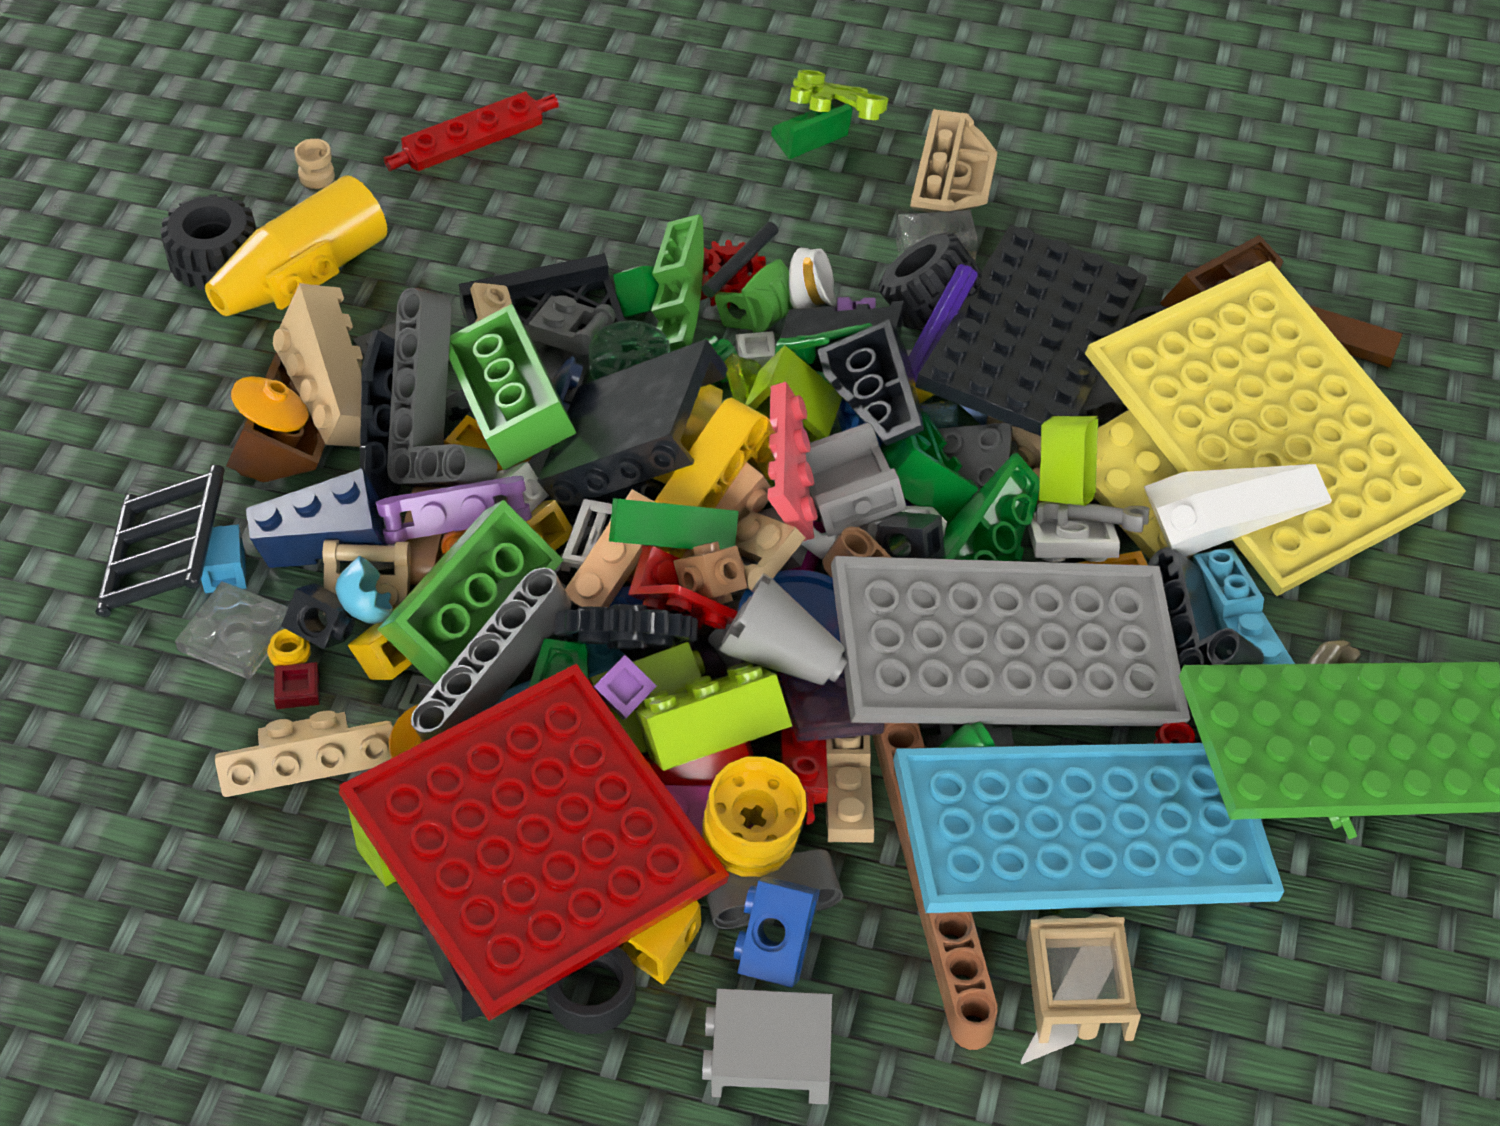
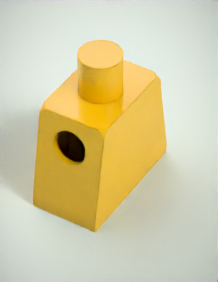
M698 901L691 903L618 947L628 954L633 964L664 985L701 927V905Z

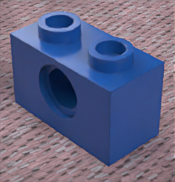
M768 876L760 879L757 886L751 885L749 887L744 905V913L751 914L747 932H739L733 955L734 959L740 960L738 974L788 987H793L799 981L820 889ZM767 918H775L784 925L785 938L783 941L775 942L765 935L763 926Z

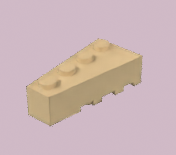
M299 283L279 329L274 333L273 347L296 387L301 400L307 406L314 425L321 434L325 444L360 447L361 370L363 356L360 347L352 346L348 331L353 328L349 314H342L339 303L344 300L341 288Z

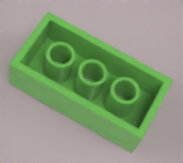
M512 304L450 335L449 359L483 437L503 470L576 434V430L533 341Z
M502 500L483 511L377 630L435 685L530 571L543 567L555 571L563 562V559Z

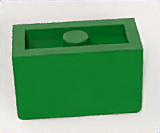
M831 103L829 112L811 110L772 126L771 136L790 160L848 136L853 108L849 104L835 108Z

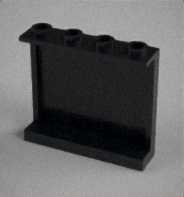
M705 339L579 386L567 411L576 434L551 447L537 482L550 498L556 500L559 507L564 509L579 504L584 499L590 500L693 465L694 459L680 440L700 388L725 379L728 367L709 341Z

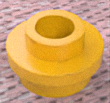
M283 629L272 636L267 653L270 662L274 666L305 663L310 657L311 647L309 641L287 629Z

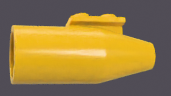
M348 175L342 176L255 230L205 285L209 301L221 315L226 317L275 302L278 309H284L290 305L299 283L323 284L340 273L338 268L386 237L387 223L379 203L369 189L359 180Z

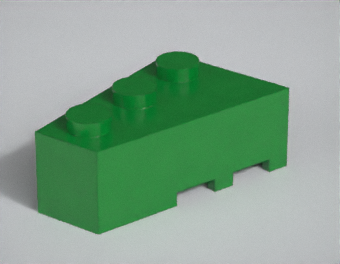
M921 410L923 431L888 446L882 443L880 449L889 468H894L904 498L917 506L933 507L949 524L977 492L978 487L974 481L967 480L958 473L963 465L954 456L949 460L943 451V447L947 442L928 414Z

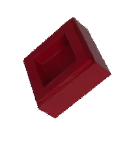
M317 662L274 666V703L276 709L320 705L319 668Z

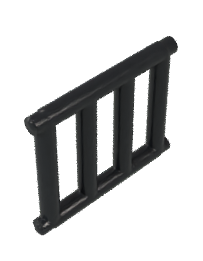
M212 465L208 473L138 497L133 494H128L124 497L95 612L98 616L109 617L112 609L183 586L190 589L199 587L223 485L225 470L222 466ZM203 492L201 504L134 526L136 515ZM196 523L193 536L126 557L128 547L131 544ZM189 555L187 567L118 590L122 576Z

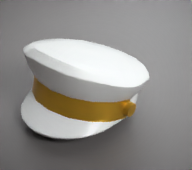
M798 248L791 259L789 295L794 309L816 308L823 304L837 307L832 268L826 253L822 249Z

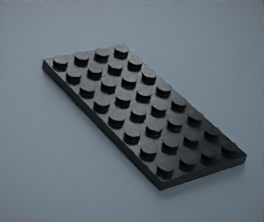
M1011 224L982 270L981 282L977 288L974 287L976 291L972 296L968 294L960 311L953 317L918 374L915 387L1041 436V425L1052 416H1080L1101 375L1085 355L1089 344L1123 329L1129 314L1132 313L1145 287L1148 276L1139 273L1132 267L1117 265L1104 260L1095 253L1080 251L1070 247L1063 241L1051 240L1035 234L1029 228L1017 227Z

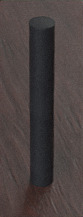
M767 222L702 286V292L709 298L714 297L778 233L779 230L776 224Z

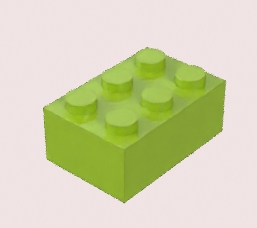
M744 662L728 668V676L713 681L710 676H703L685 683L686 690L672 695H669L668 690L649 694L643 700L644 704L634 709L649 758L664 771L791 727L792 723L777 675L759 665L753 667V663Z

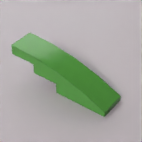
M700 214L668 222L652 275L659 283L651 310L659 321L650 348L656 357L691 345L693 341L702 291L704 260L703 218Z

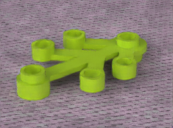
M798 70V76L793 80V85L797 87L791 88L790 101L801 104L810 103L809 109L814 111L829 112L833 98L856 107V110L859 111L858 117L866 120H879L880 114L887 111V97L868 94V90L861 87L825 82V73Z

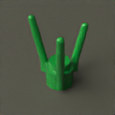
M867 323L814 335L780 338L775 347V354L786 345L807 365L812 364L815 360V347L827 345L832 339L851 336L873 325ZM815 371L827 381L823 372Z

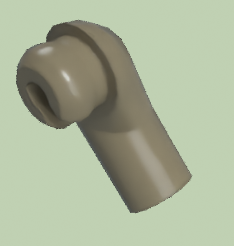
M1328 641L1318 647L1307 664L1358 663L1361 654L1358 649L1351 647V643L1348 641Z

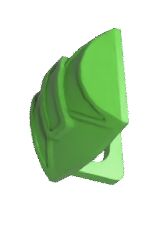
M781 259L771 262L757 272L742 289V293L719 292L715 295L722 324L727 328L753 330V333L765 332L788 314L789 309L793 307L789 295V270ZM728 302L736 304L740 309H745L746 314L742 316V319H737L729 313L727 309Z

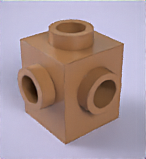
M718 541L693 547L695 555L673 561L680 586L720 604L733 601L732 592L748 588L744 575V564L740 558L737 546L720 549Z

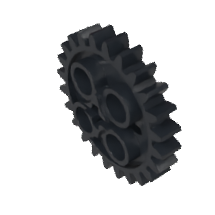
M613 604L609 608L587 606L579 607L577 611H558L555 617L556 636H563V638H573L578 643L605 644L607 649L640 650V648H645V646L675 647V643L683 644L698 641V618L682 616V614H676L675 611L648 610L646 605Z

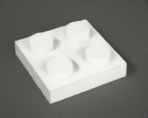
M1035 511L1032 523L1027 525L1035 558H1042L1048 562H1061L1066 558H1083L1090 562H1103L1107 558H1119L1120 541L1113 523L1068 517V523L1065 526H1058L1057 519H1046L1043 523H1037V511Z

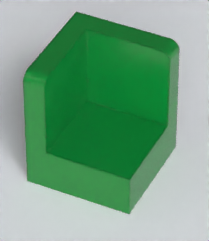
M640 266L613 274L617 299L624 318L652 312L651 310L659 287V283L652 275L654 266Z

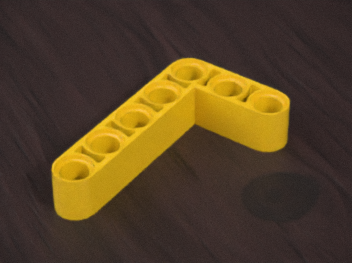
M732 397L726 399L689 450V454L694 459L693 465L676 470L654 502L716 508L746 462L766 479L771 480L768 475L769 462L775 461V458L769 447V435L774 434L775 431L768 417ZM654 546L680 559L687 551V549ZM636 565V567L634 568V570L632 571V573H631L632 575L635 574L637 565Z

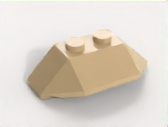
M933 109L911 198V208L914 211L953 215L987 204L998 152L986 136L974 125V121L969 114Z

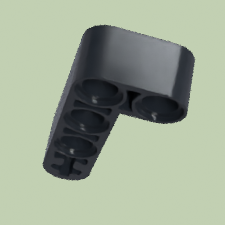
M1171 547L1158 550L1150 559L1149 566L1160 567L1180 671L1184 665L1263 664L1264 654L1255 644L1233 629L1225 628L1217 631L1200 567L1177 550H1172Z

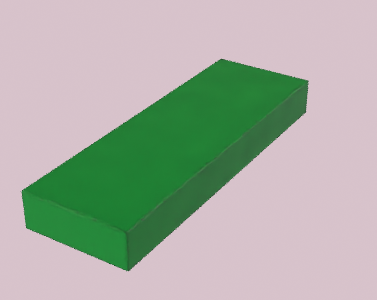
M613 498L609 542L693 549L695 546L718 541L720 549L733 547L736 544L739 511Z

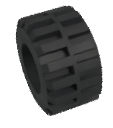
M209 194L208 197L197 196L193 197L191 201L185 200L179 203L178 208H172L168 212L169 217L163 219V228L160 229L170 272H173V276L177 281H183L185 286H197L199 290H205V285L257 230L255 219L249 207H245V204L240 200L233 201L230 196L218 197L217 194Z
M951 232L940 233L916 243L903 252L883 274L879 282V292L890 307L894 301H904L902 323L906 328H924L958 265H968L978 273V277L969 292L971 296L976 291L974 287L977 288L981 282L982 271L957 235Z

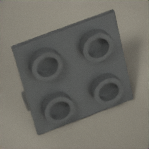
M1008 423L938 429L947 442L943 447V451L949 460L953 456L958 458L963 465L958 473L965 479L974 481L978 487L977 492L972 498L1012 454L1018 453L1017 442L1011 441L1012 425Z

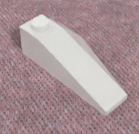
M1316 464L1181 472L1144 486L1167 546L1171 547L1172 550H1177L1185 557L1330 504L1332 501Z

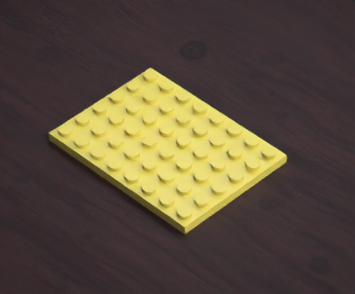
M1271 261L1088 345L1085 352L1088 359L1179 473L1316 464L1332 500L1330 504L1232 539L1276 596L1460 500L1466 491Z

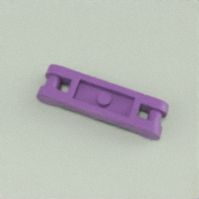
M511 476L393 496L376 502L378 514L384 517L386 528L382 531L386 544H395L396 542H404L408 539L451 531L466 530L484 510L497 504L496 496L498 495L506 496L508 505L524 521L532 518L530 505L524 502L522 493L526 490L523 476ZM411 510L413 522L402 523L400 513Z

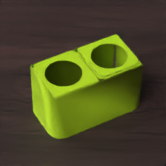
M1052 416L1041 425L1039 501L1086 506L1093 500L1096 491L1098 419L1096 418L1098 416Z

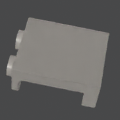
M865 423L810 443L811 450L806 453V461L811 467L814 485L809 487V491L828 537L841 533L847 527H859L907 510L899 478L895 469L889 468L871 423Z
M717 989L716 1007H707L705 1036H714L713 1050H704L702 1080H711L712 1097H721L723 1086L809 1090V1104H828L832 994Z

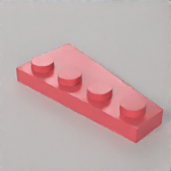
M787 382L771 386L770 422L775 433L769 435V447L775 461L769 462L768 475L771 480H774L775 487L768 488V500L784 523L796 527L806 538L804 541L814 538L813 521L818 518L816 505L809 491V487L814 485V477L811 467L806 461V453L810 452L811 447L807 432L803 428L802 420L807 419V410L803 398L800 395L795 396Z

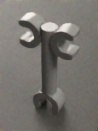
M1045 501L1037 505L1036 521L1037 523H1043L1046 519H1057L1058 526H1065L1068 523V517L1119 524L1127 531L1143 532V525H1148L1150 508L1145 506H1128L1123 509L1096 504L1081 506Z

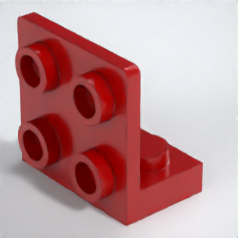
M643 546L628 595L643 601L642 605H646L648 610L675 611L676 614H682V616L698 618V630L702 628V625L725 629L726 624L733 622L738 611L679 585L673 561L680 558L654 546Z

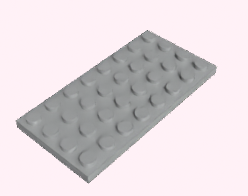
M835 556L831 563L840 642L845 647L842 656L848 660L844 667L850 720L853 723L973 724L980 721L982 724L1162 726L1165 723H1187L1190 720L1186 696L1179 679L1181 671L1159 566Z

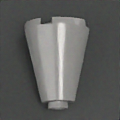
M763 573L751 590L754 594L743 603L731 623L718 651L725 655L819 685H823L827 679L835 682L848 661L847 658L842 656L845 647L779 584Z

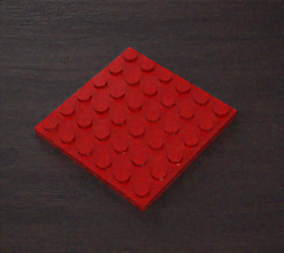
M577 664L339 785V794L489 1021L726 884L730 876Z

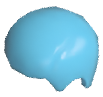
M358 556L338 577L335 588L337 597L343 608L351 616L365 623H381L394 611V608L389 603L392 595L389 592L384 594L377 592L376 584L380 578V573L368 560L361 556Z

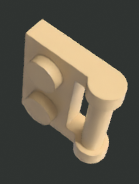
M754 511L737 524L735 546L738 547L740 558L744 556L758 562L757 565L751 564L747 566L744 564L747 589L752 590L763 573L773 579L806 539L796 527Z
M324 540L325 589L337 594L335 588L337 579L341 574L340 561H354L358 556H361L369 562H394L395 574H380L376 584L378 593L384 594L389 592L392 595L389 603L393 608L400 605L409 595L410 542H396L395 546L339 544V540Z

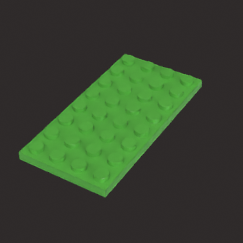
M1498 662L1184 665L1179 674L1182 688L1230 820L1500 812V665Z

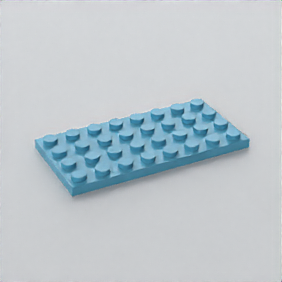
M1203 743L896 749L893 762L925 913L1279 901L1284 893L1261 819L1230 820Z

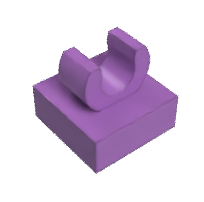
M624 655L593 687L602 700L624 720L657 686Z

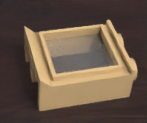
M1096 914L1087 918H1062L1052 915L1041 919H1031L1026 946L1039 1043H1048L1052 1025L1077 1024L1078 1037L1083 1040H1089L1097 1036L1100 1023H1121L1124 1041H1134L1141 1014L1136 1005L1124 917H1108Z

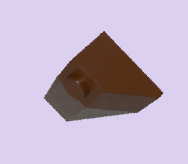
M1258 235L1186 273L1163 298L1160 304L1169 308L1268 261H1271L1280 270L1284 261Z
M276 352L265 378L282 382L300 397ZM309 412L306 424L301 429L293 432L270 430L257 425L247 418L226 467L237 471L244 477L253 478L265 483L315 470L325 447V442L314 425Z

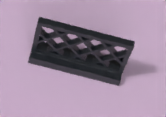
M605 254L459 284L460 307L468 326L475 323V316L477 315L470 288L474 283L506 286L514 307L528 305L535 308L527 319L519 316L524 326H528L551 296H568L573 298L576 303L596 308L598 305L606 304L610 305L614 310V321L617 328L606 331L602 330L597 337L598 345L629 339V331L609 276V265ZM604 289L606 294L600 304L584 297L586 292ZM581 324L578 329H585L587 325Z

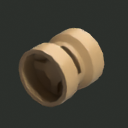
M312 138L300 142L295 147L294 153L296 162L299 165L298 175L301 184L310 189H321L330 185L334 181L335 173L334 167L330 162L332 155L329 144L324 140Z

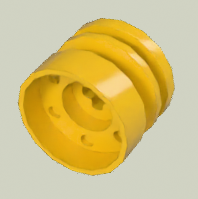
M744 757L729 763L716 775L709 791L704 812L702 838L726 871L741 877H761L778 870L791 857L806 814V793L798 776L783 763L767 757ZM751 823L755 824L751 829L747 828Z

